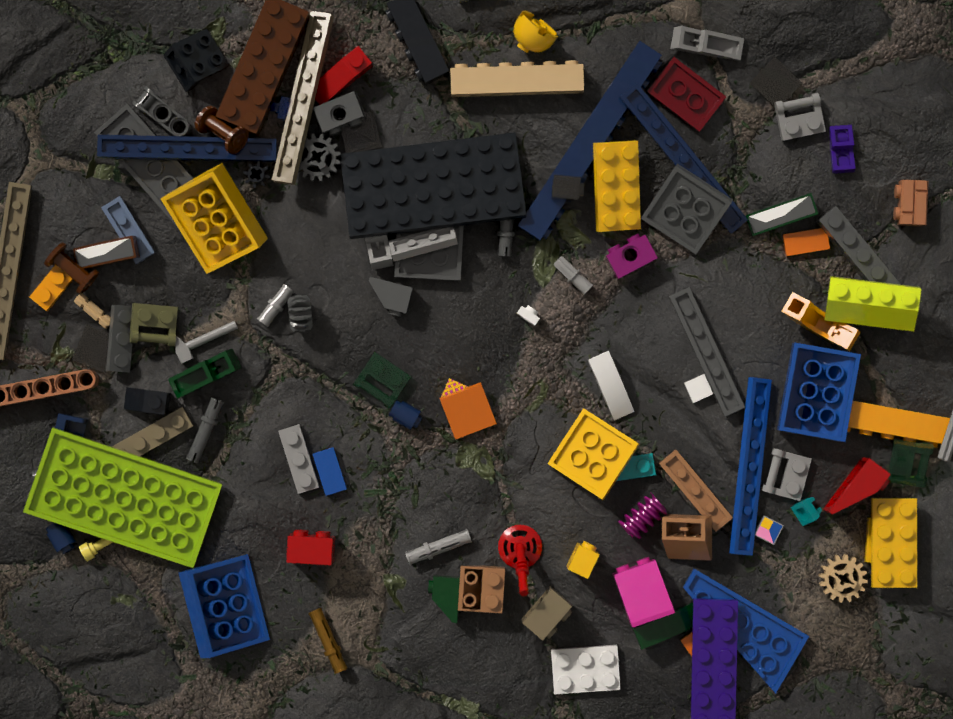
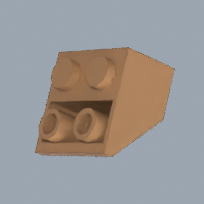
M668 514L662 517V541L668 559L712 560V516Z
M461 566L458 611L502 613L505 567Z

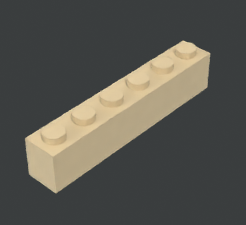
M575 60L565 61L564 65H556V61H545L543 65H534V62H522L521 66H512V63L504 62L499 63L497 67H490L489 63H479L477 67H468V64H455V68H450L451 97L579 94L584 92L583 64H578V61Z

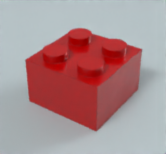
M295 530L288 535L286 563L332 565L334 563L335 536H331L330 531H317L316 535L308 534L309 530Z

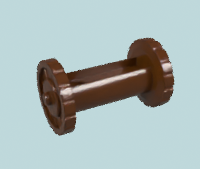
M207 106L202 109L196 117L195 129L202 134L211 131L225 140V149L230 154H236L241 151L248 141V130L243 126L233 129L215 117L218 109L214 106Z
M62 242L49 254L44 265L50 267L55 263L79 284L77 293L81 295L93 284L99 272L97 270H93L91 273L86 272L64 253L67 245Z

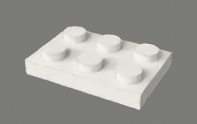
M617 645L551 649L554 694L620 690Z

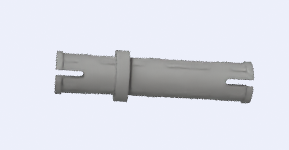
M465 529L435 542L423 543L424 546L406 551L405 554L409 565H412L427 558L431 560L435 555L471 543L472 541L468 530Z

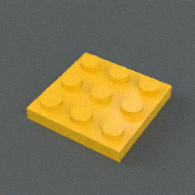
M583 408L547 464L604 500L640 444Z

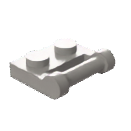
M819 93L787 102H774L781 141L826 132ZM810 105L813 107V112L785 118L784 111Z
M773 448L772 463L766 485L763 484L762 491L801 501L812 458ZM786 458L787 463L780 489L775 488L774 485L781 460Z

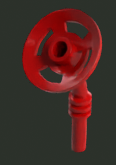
M514 525L507 528L500 536L498 551L501 559L508 566L515 568L519 580L520 595L527 596L529 594L527 579L529 567L539 559L542 552V541L533 528L526 525ZM518 530L527 532L525 537H513L511 533ZM533 538L535 539L536 545H537V549H536V553H535V554L532 553V552H533V542H532L531 539H533ZM505 540L508 541V543H507V551H508L509 555H507V556L505 555V552H504V542H505ZM527 542H529V544H530V550H529V551H527V545H526ZM511 543L514 544V546H513V547H514V551H513V552H511V549H510Z

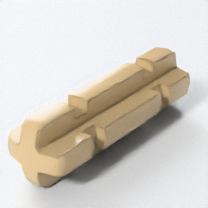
M79 294L74 302L79 307H83V310L95 321H99L103 328H108L110 326V317L105 315L104 311L92 301H88L89 298L84 294Z

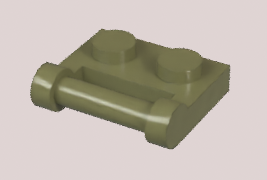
M132 303L130 343H138V341L164 343L167 346L174 347L176 343L178 307ZM139 326L168 328L167 335L140 333L138 329Z

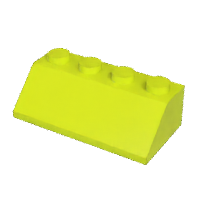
M830 276L825 321L914 332L921 288Z

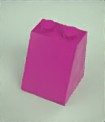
M649 557L638 560V565L629 567L628 564L617 567V572L612 573L632 628L675 613L655 559L650 560Z

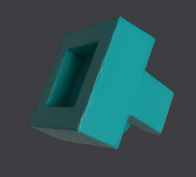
M814 497L802 500L791 507L802 526L821 517L819 515L822 511L821 507L815 509L812 504L815 501Z

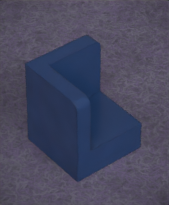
M59 413L55 428L84 437L88 419Z

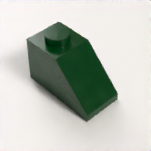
M434 575L433 580H429L428 594H432V600L451 622L457 623L460 577Z

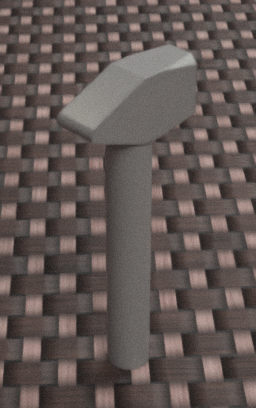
M232 321L186 343L179 337H176V354L181 364L194 359L191 353L192 349L238 329L236 322Z

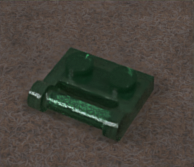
M374 352L353 385L357 388H362L383 402L386 408L390 409L412 376ZM369 374L393 390L391 396H388L365 380L367 375Z
M894 439L887 471L891 474L888 477L890 482L925 487L927 483L926 472L930 455L934 451V445L928 442L915 443ZM915 453H919L921 457L917 475L912 476L911 471Z

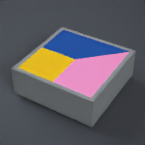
M763 515L755 530V536L774 545L784 525Z

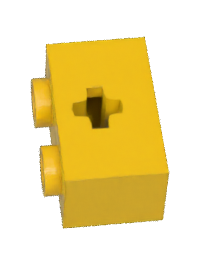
M585 541L582 544L577 542L566 565L567 569L588 579L600 555L596 551V546Z

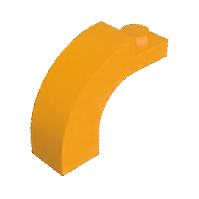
M793 292L782 309V312L800 326L848 351L851 350L860 334L859 330L846 323L825 321L824 311L816 307L811 301Z

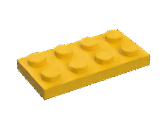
M638 141L593 143L596 231L641 229Z
M871 498L872 588H917V498Z

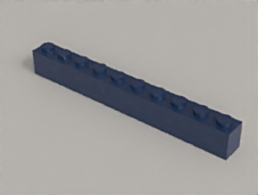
M638 42L526 213V218H523L519 223L518 228L539 242L542 237L544 239L548 238L553 230L550 225L554 219L559 221L565 212L562 208L566 201L571 203L577 193L574 190L579 182L583 184L590 174L586 170L590 164L594 165L593 143L611 142L614 137L611 135V132L615 127L619 129L626 119L623 114L628 108L619 97L635 83H638L643 90L646 89L650 82L647 79L651 72L655 74L662 64L659 61L662 56L660 53L643 42Z

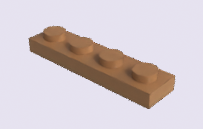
M676 449L658 463L701 515L712 516V528L715 532L733 518Z

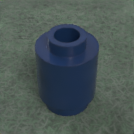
M396 401L388 415L393 418L394 422L409 430L412 427L417 429L423 418L419 415L420 410L404 401L402 403Z
M53 523L46 528L48 532L47 537L57 553L62 552L66 554L75 548L73 544L77 541L68 527Z

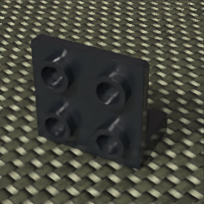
M207 29L172 44L163 55L185 92L194 89L201 80L229 66Z

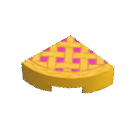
M449 378L441 397L468 386Z

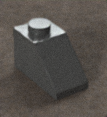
M369 277V282L384 308L389 310L388 314L401 317L402 313L407 314L413 292L412 287Z

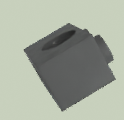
M355 91L313 108L322 132L325 134L329 133L330 136L342 132V128L350 125L351 128L363 123V119L367 118L358 93ZM344 109L346 117L338 121L336 113L338 110Z

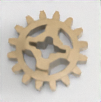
M844 554L842 559H840L839 555H835V561L828 558L827 562L829 565L821 566L825 571L818 574V576L823 578L824 581H821L819 585L826 587L823 590L824 594L831 593L830 599L834 600L838 596V602L840 603L843 602L844 598L851 602L852 595L859 598L857 592L859 590L865 591L861 585L862 583H868V580L863 579V575H866L867 571L860 570L863 566L861 562L855 564L857 558L852 557L848 560V555ZM845 564L840 569H834L836 565ZM854 569L857 573V581L853 578L852 573ZM835 573L845 575L851 583L841 582ZM829 575L832 576L834 582L832 587L829 584ZM844 588H853L849 592L841 593Z

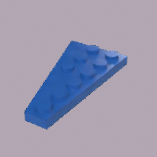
M693 568L683 586L692 599L738 600L737 650L776 694L809 636Z

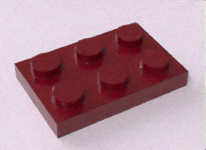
M675 57L672 58L646 92L697 132L701 131L726 98L724 94Z

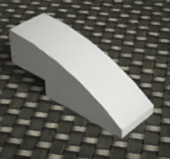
M609 351L589 359V365L613 419L616 420L634 412Z

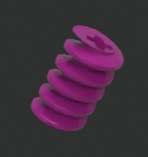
M652 493V499L647 496L644 497L645 505L640 502L637 503L639 511L634 508L631 509L632 517L627 514L624 515L626 523L621 520L618 521L632 538L634 536L641 539L639 531L647 533L646 524L653 527V518L660 521L659 512L667 514L666 508Z

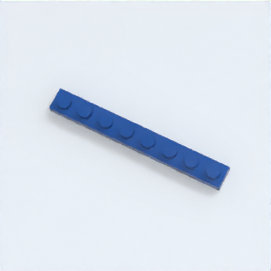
M748 377L729 550L731 554L753 556L771 379Z

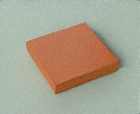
M481 382L440 398L455 440L497 424Z

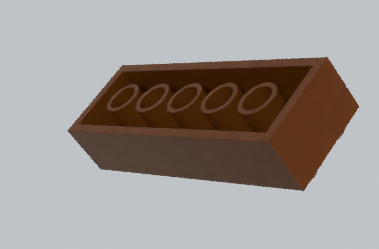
M265 0L215 117L234 127L243 126L249 133L259 137L310 18L308 11L283 0Z

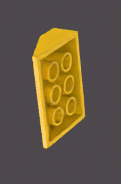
M223 163L205 171L161 198V201L206 274L260 248L268 239Z

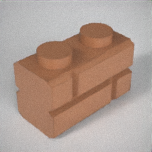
M900 180L899 185H895L894 197L898 198V207H894L893 212L894 220H897L898 226H926L928 181Z

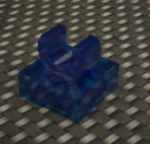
M281 96L280 103H271L270 111L278 114V119L285 121L291 98Z

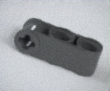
M145 86L143 94L137 101H133L132 104L147 116L149 115L174 136L189 137L192 133L191 124ZM168 110V117L160 120V111ZM180 123H185V131L176 133V126Z

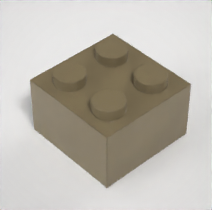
M549 586L523 616L522 623L541 640H544L545 637L550 639L557 631L556 625L560 620L564 622L571 615L572 611L570 608L572 605L552 586Z

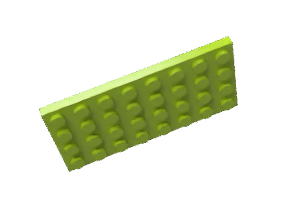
M52 427L23 513L194 568L222 483Z

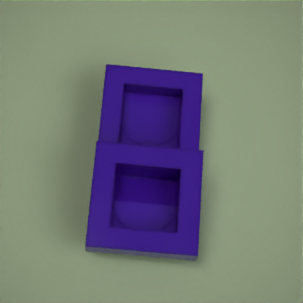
M852 125L830 126L832 174L855 172Z

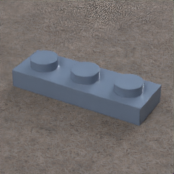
M121 196L101 207L119 238L136 236L140 258L133 259L135 264H139L156 253Z

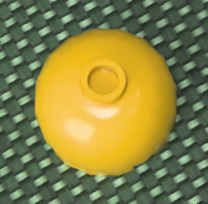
M522 11L514 24L513 30L514 37L519 42L517 46L526 53L529 50L535 53L546 51L558 38L556 31L542 19L539 21L532 19L534 14Z

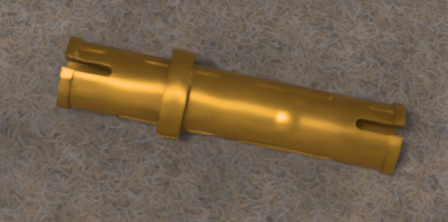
M322 607L308 613L325 649L324 655L325 657L328 656L334 673L337 674L348 669L340 652L341 647L337 645Z

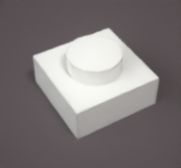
M529 305L526 308L521 306L516 313L533 326L540 319L537 317L539 312Z

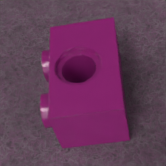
M638 233L627 239L628 244L620 247L617 244L608 249L609 254L605 258L617 280L658 258L646 235L640 237ZM631 249L635 251L636 259L634 261H627L625 259L624 253L626 250Z

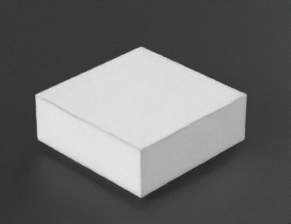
M705 374L684 383L692 403L713 394Z

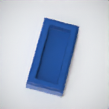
M334 447L314 453L313 458L325 495L346 490V483Z

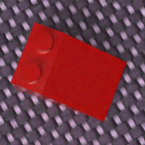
M862 457L822 510L826 513L834 514L877 493L879 489L883 491L890 482L888 477L891 474L870 458Z

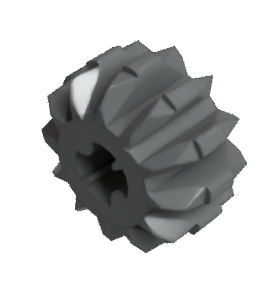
M307 295L289 297L287 301L291 330L298 332L311 330L313 325L310 298Z

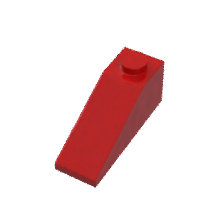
M359 46L344 56L320 78L315 97L319 105L331 101L373 67L372 62Z

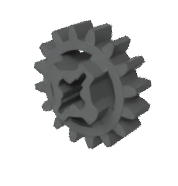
M312 134L311 140H308V138L305 140L303 153L306 148L309 152L304 161L302 153L298 172L303 170L302 177L306 178L310 175L312 182H314L315 177H318L320 182H323V176L326 175L330 179L331 171L337 173V169L334 166L341 165V161L336 159V157L341 155V152H335L338 145H331L332 138L329 137L327 140H324V134H321L319 138ZM320 143L327 147H324L322 149L316 148L314 144ZM314 153H317L318 155L323 154L320 157L322 160L321 162L318 163L316 160L312 162V160L314 159ZM332 154L331 164L327 167V157ZM316 167L319 168L321 172H312L308 169Z

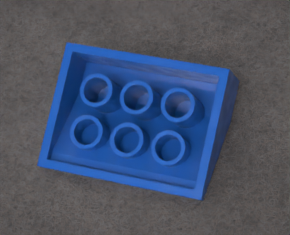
M792 343L777 430L846 442L861 354Z
M248 554L178 572L200 658H212L270 640Z

